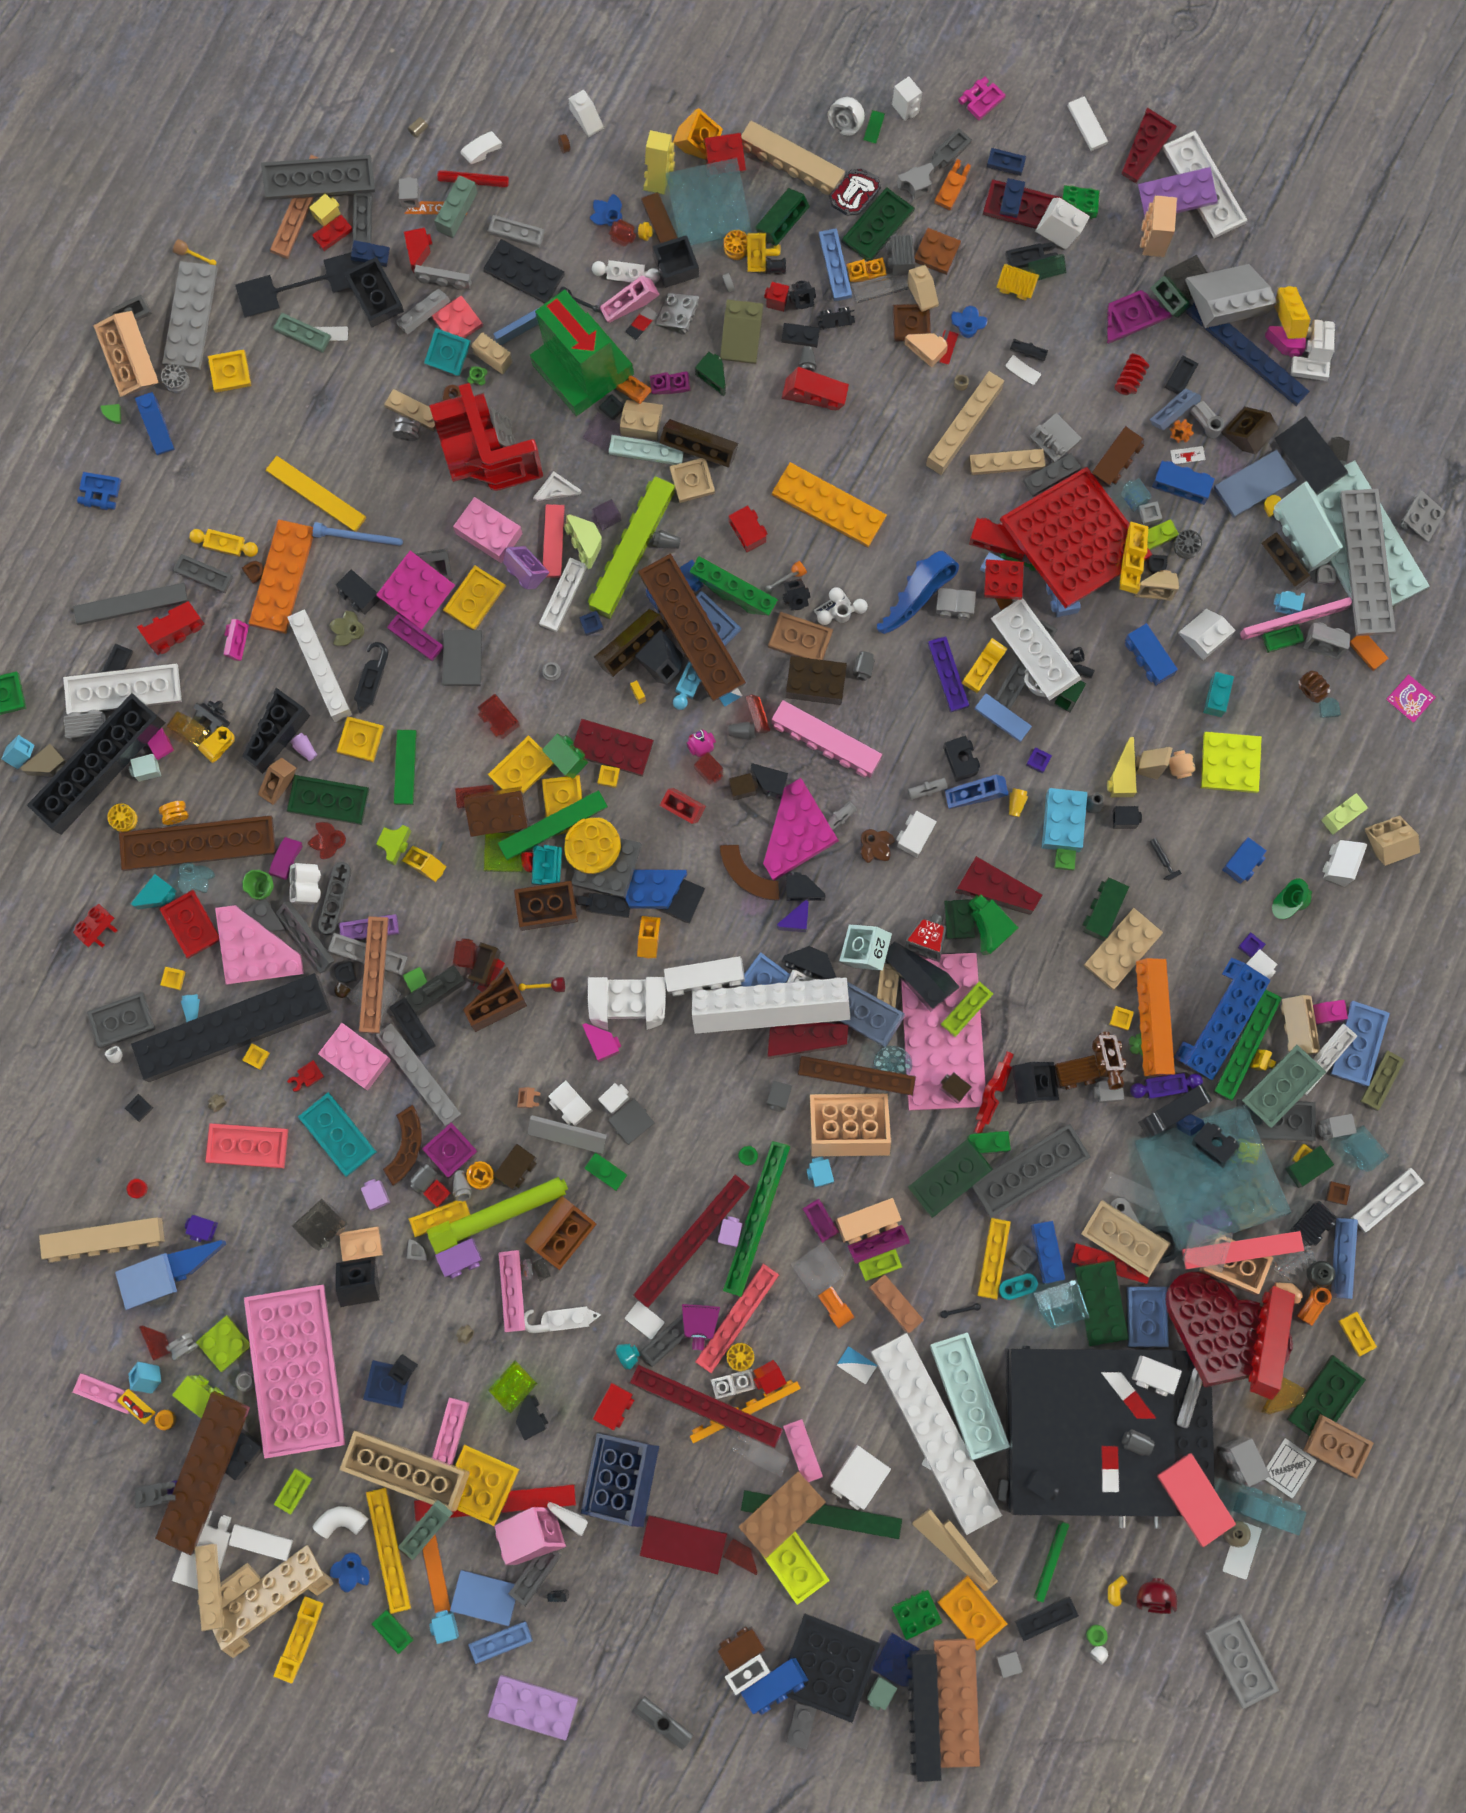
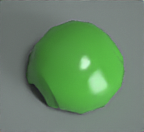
M251 870L245 874L242 880L243 891L248 893L253 899H266L274 888L273 879L262 870Z

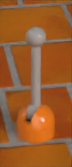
M801 561L793 564L791 573L773 585L766 586L765 591L771 593L773 588L790 577H801L807 574Z

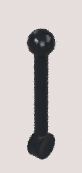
M975 1303L973 1306L948 1312L944 1310L940 1313V1316L947 1318L949 1315L970 1310L979 1311L981 1305Z

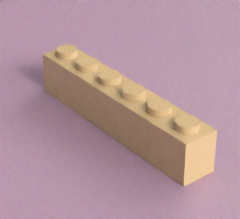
M753 121L749 122L741 135L745 152L753 153L760 160L767 161L773 164L775 168L788 172L790 176L803 180L808 186L818 188L825 195H830L844 178L845 171Z
M990 371L986 374L928 456L927 467L940 475L943 474L1001 392L1004 384L1003 379Z
M158 1217L39 1235L41 1259L48 1260V1263L59 1262L62 1257H68V1260L79 1259L82 1254H88V1257L99 1256L101 1251H107L108 1254L118 1253L121 1248H127V1251L138 1250L141 1245H147V1248L158 1247L160 1242H165L162 1218Z

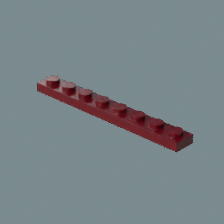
M735 1174L633 1296L649 1308L748 1191L750 1186Z
M641 1365L637 1366L630 1381V1384L773 1449H775L783 1432L782 1428Z

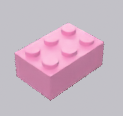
M476 497L473 498L453 526L456 535L500 563L504 560L506 549L514 547L522 536L521 526Z
M343 1023L340 1024L318 1053L367 1091L391 1061L388 1056Z

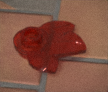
M318 822L315 825L319 834L310 839L308 845L320 851L321 859H329L335 855L337 849L345 845L346 836L342 831L335 830L332 824ZM335 837L340 838V841L338 843H334L333 840Z

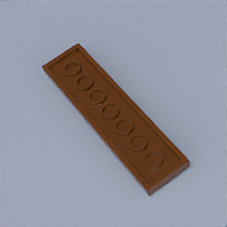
M670 553L639 570V576L712 702L745 685L744 678L672 554Z
M272 815L119 832L122 871L276 854Z
M211 1392L172 1495H175L176 1500L169 1501L157 1532L156 1540L190 1556L195 1552V1547L198 1544L248 1415L249 1406L219 1392Z

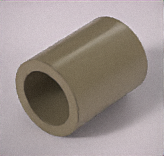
M419 117L408 127V130L417 138L428 127V124L423 118Z

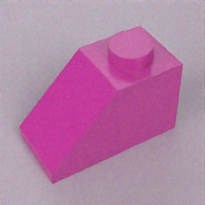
M1269 326L1265 333V338L1283 355H1289L1290 357L1302 356L1306 349V338L1288 339L1282 326Z
M1345 1000L1313 1005L1316 1025L1337 1023L1348 1019Z
M587 1023L583 1024L598 1062L620 1053L618 1048L621 1047L617 1036L613 1038L610 1032Z

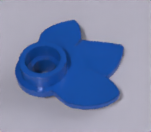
M615 194L610 196L608 202L601 200L593 201L595 213L590 216V219L595 224H607L615 227L622 222V214L620 212L622 203Z
M967 306L963 313L952 312L951 314L953 325L958 327L961 335L966 338L973 337L977 330L983 329L987 325V318L979 316L978 309L974 306Z
M356 1553L345 1554L342 1561L335 1562L330 1570V1577L339 1578L340 1588L346 1593L351 1591L356 1586V1583L367 1586L370 1581L369 1570L362 1564L360 1556ZM348 1561H353L355 1565L350 1566Z

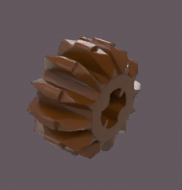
M1311 670L1305 673L1298 681L1299 689L1303 692L1302 694H1305L1306 698H1309L1312 702L1319 703L1323 701L1331 692L1330 685L1316 671Z

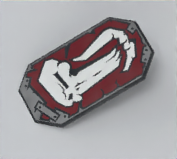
M864 168L851 169L830 193L831 207L846 216L859 215L881 189L879 178Z

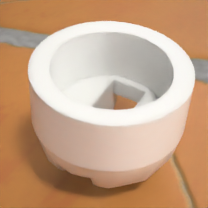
M118 1046L111 1047L105 1052L106 1058L111 1063L120 1062L123 1056Z
M1097 1646L1090 1652V1655L1102 1665L1108 1657V1652L1103 1646Z

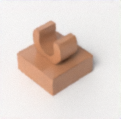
M519 1088L517 1107L533 1108L539 1106V1103H535L533 1099L534 1096H540V1093L534 1092L535 1088Z

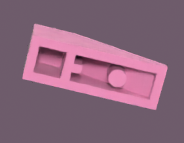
M641 275L601 305L600 309L606 321L610 323L647 305L660 294L653 281Z

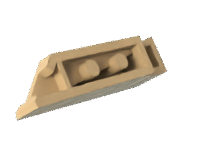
M928 1509L913 1521L912 1524L984 1591L989 1590L998 1582L949 1519L942 1524L931 1509Z

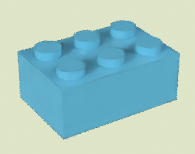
M1049 788L1046 793L1042 849H1066L1076 852L1082 850L1087 792Z

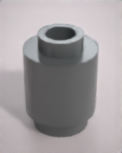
M861 651L856 656L853 675L856 676V679L866 681L871 678L875 662L872 653Z
M425 1163L410 1178V1187L418 1193L420 1191L425 1192L436 1179L437 1172Z
M1132 1429L1129 1432H1125L1122 1439L1124 1449L1141 1456H1149L1154 1447V1441L1149 1436Z

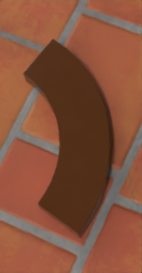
M720 845V854L724 867L741 889L761 899L779 901V881L764 879L753 873L744 863L739 845Z
M414 1105L396 1115L401 1126V1146L392 1162L383 1169L393 1186L410 1172L420 1152L422 1129Z

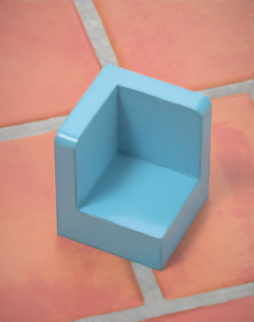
M18 735L6 746L2 760L19 769L30 758L35 745Z
M137 1362L128 1373L130 1390L153 1393L161 1383L160 1367L158 1365Z

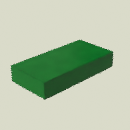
M1299 624L1262 635L1268 653L1301 644L1305 641Z
M388 1609L372 1623V1626L398 1655L414 1640L399 1621L390 1614Z

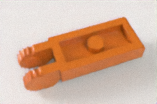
M959 159L956 160L952 171L950 170L934 202L950 211L966 182V177L971 168V165L967 164L962 175L956 173L961 165V160Z

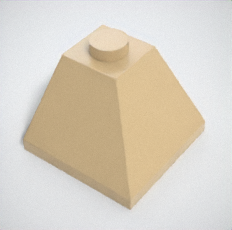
M1162 570L1153 574L1140 583V590L1138 594H1135V597L1172 601L1179 590L1177 573Z

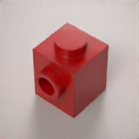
M772 281L770 288L767 287L764 298L767 299L766 307L784 312L789 296V286Z
M774 1360L753 1371L756 1377L753 1381L757 1389H762L766 1395L787 1384L779 1366Z

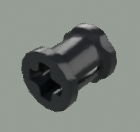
M767 258L768 275L771 273L786 274V258L782 260Z

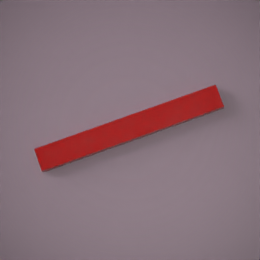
M575 1484L510 1491L501 1513L523 1511L532 1507L548 1508L549 1502L561 1507L576 1505ZM415 1500V1521H420L433 1505L422 1500ZM459 1510L452 1511L453 1514L449 1518L464 1517L470 1515L465 1514Z

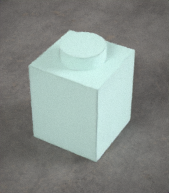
M154 754L130 759L131 766H129L131 776L135 777L139 782L161 776L158 760Z

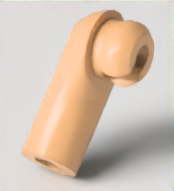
M1275 1282L1274 1286L1295 1294V1304L1301 1302L1302 1292L1293 1283Z

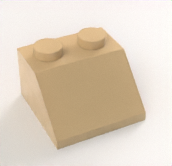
M626 400L620 423L621 435L657 441L663 405L647 402L639 404L633 400Z

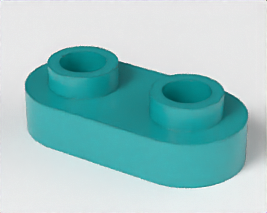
M1023 1274L1003 1281L999 1287V1294L1006 1300H1012L1033 1293L1038 1287V1281L1032 1274ZM1025 1280L1030 1281V1286L1028 1288L1024 1286ZM1007 1286H1010L1012 1288V1292L1010 1294H1007L1005 1292V1288Z

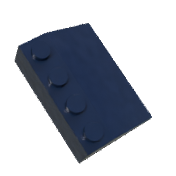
M597 1433L581 1514L628 1526L643 1527L659 1446Z

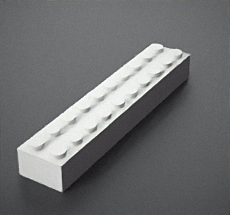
M905 1333L872 1350L871 1354L963 1532L968 1535L1001 1517L1002 1515L974 1461H971L967 1448L908 1334Z

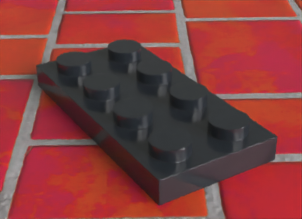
M502 239L483 267L485 273L543 303H547L565 275L561 269Z

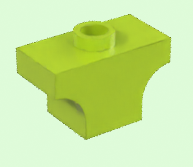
M402 825L397 830L383 828L376 845L379 849L386 851L388 863L396 865L401 853H405L408 847L407 840L411 834L409 827Z

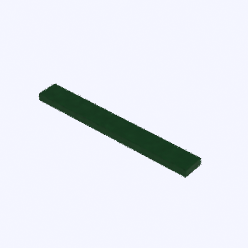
M744 1490L741 1511L754 1513L772 1495ZM824 1504L806 1523L899 1539L902 1518Z

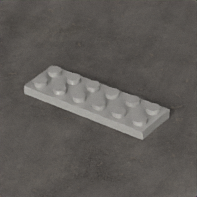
M180 261L163 357L164 366L179 364L185 369L201 370L218 270L216 265Z

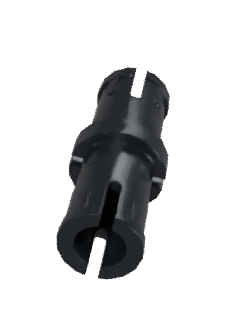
M1013 339L1010 350L1025 354V357L1031 356L1044 362L1048 350L1034 346L1031 342L1028 344Z

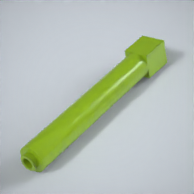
M556 1177L455 1222L449 1223V1221L432 1227L427 1230L428 1238L437 1255L458 1245V1241L566 1195L565 1191L568 1190L567 1184L564 1179L560 1180L559 1177Z

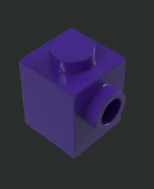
M192 1214L191 1218H188L185 1223V1233L191 1235V1240L201 1242L203 1239L212 1242L218 1222Z

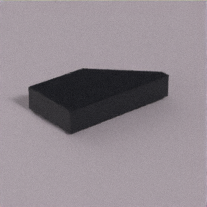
M567 1589L549 1591L547 1594V1602H567L569 1598V1591Z

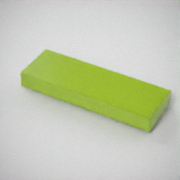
M979 981L941 1023V1026L956 1037L992 997L993 993Z

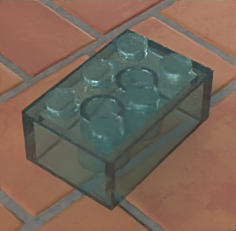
M1253 1487L1239 1489L1233 1511L1284 1531L1300 1535L1307 1513L1301 1510V1505L1286 1500L1285 1503H1282V1498L1268 1493L1263 1496V1491Z

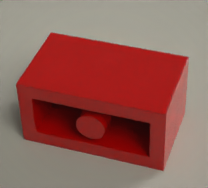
M748 505L732 513L728 518L729 524L746 552L766 543V535H768L763 525L760 526L758 523V516L755 510H751Z
M675 788L667 790L659 805L691 824L698 823L706 808L704 804Z
M611 1383L593 1420L613 1431L616 1427L620 1429L625 1419L622 1416L625 1409L630 1410L634 1399H632L633 1394Z

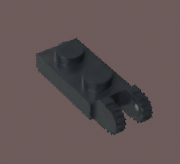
M1054 242L1039 243L1007 250L1005 253L1008 265L1016 268L1051 262L1059 258L1057 252L1044 254V252L1053 250L1056 247Z

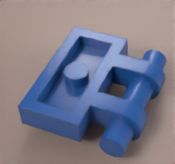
M83 472L79 490L86 494L85 497L78 496L77 503L84 504L85 507L96 506L103 510H115L116 502H111L109 499L110 497H118L121 479ZM93 495H102L101 500L93 499Z

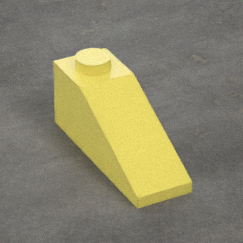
M1130 737L1110 780L1107 781V791L1110 792L1111 797H1134L1137 793L1134 737Z

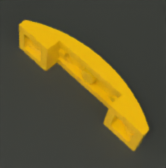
M304 1596L297 1614V1620L273 1677L293 1684L311 1642L324 1603Z

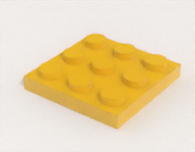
M464 1445L455 1466L469 1471L470 1474L457 1510L495 1526L520 1469Z

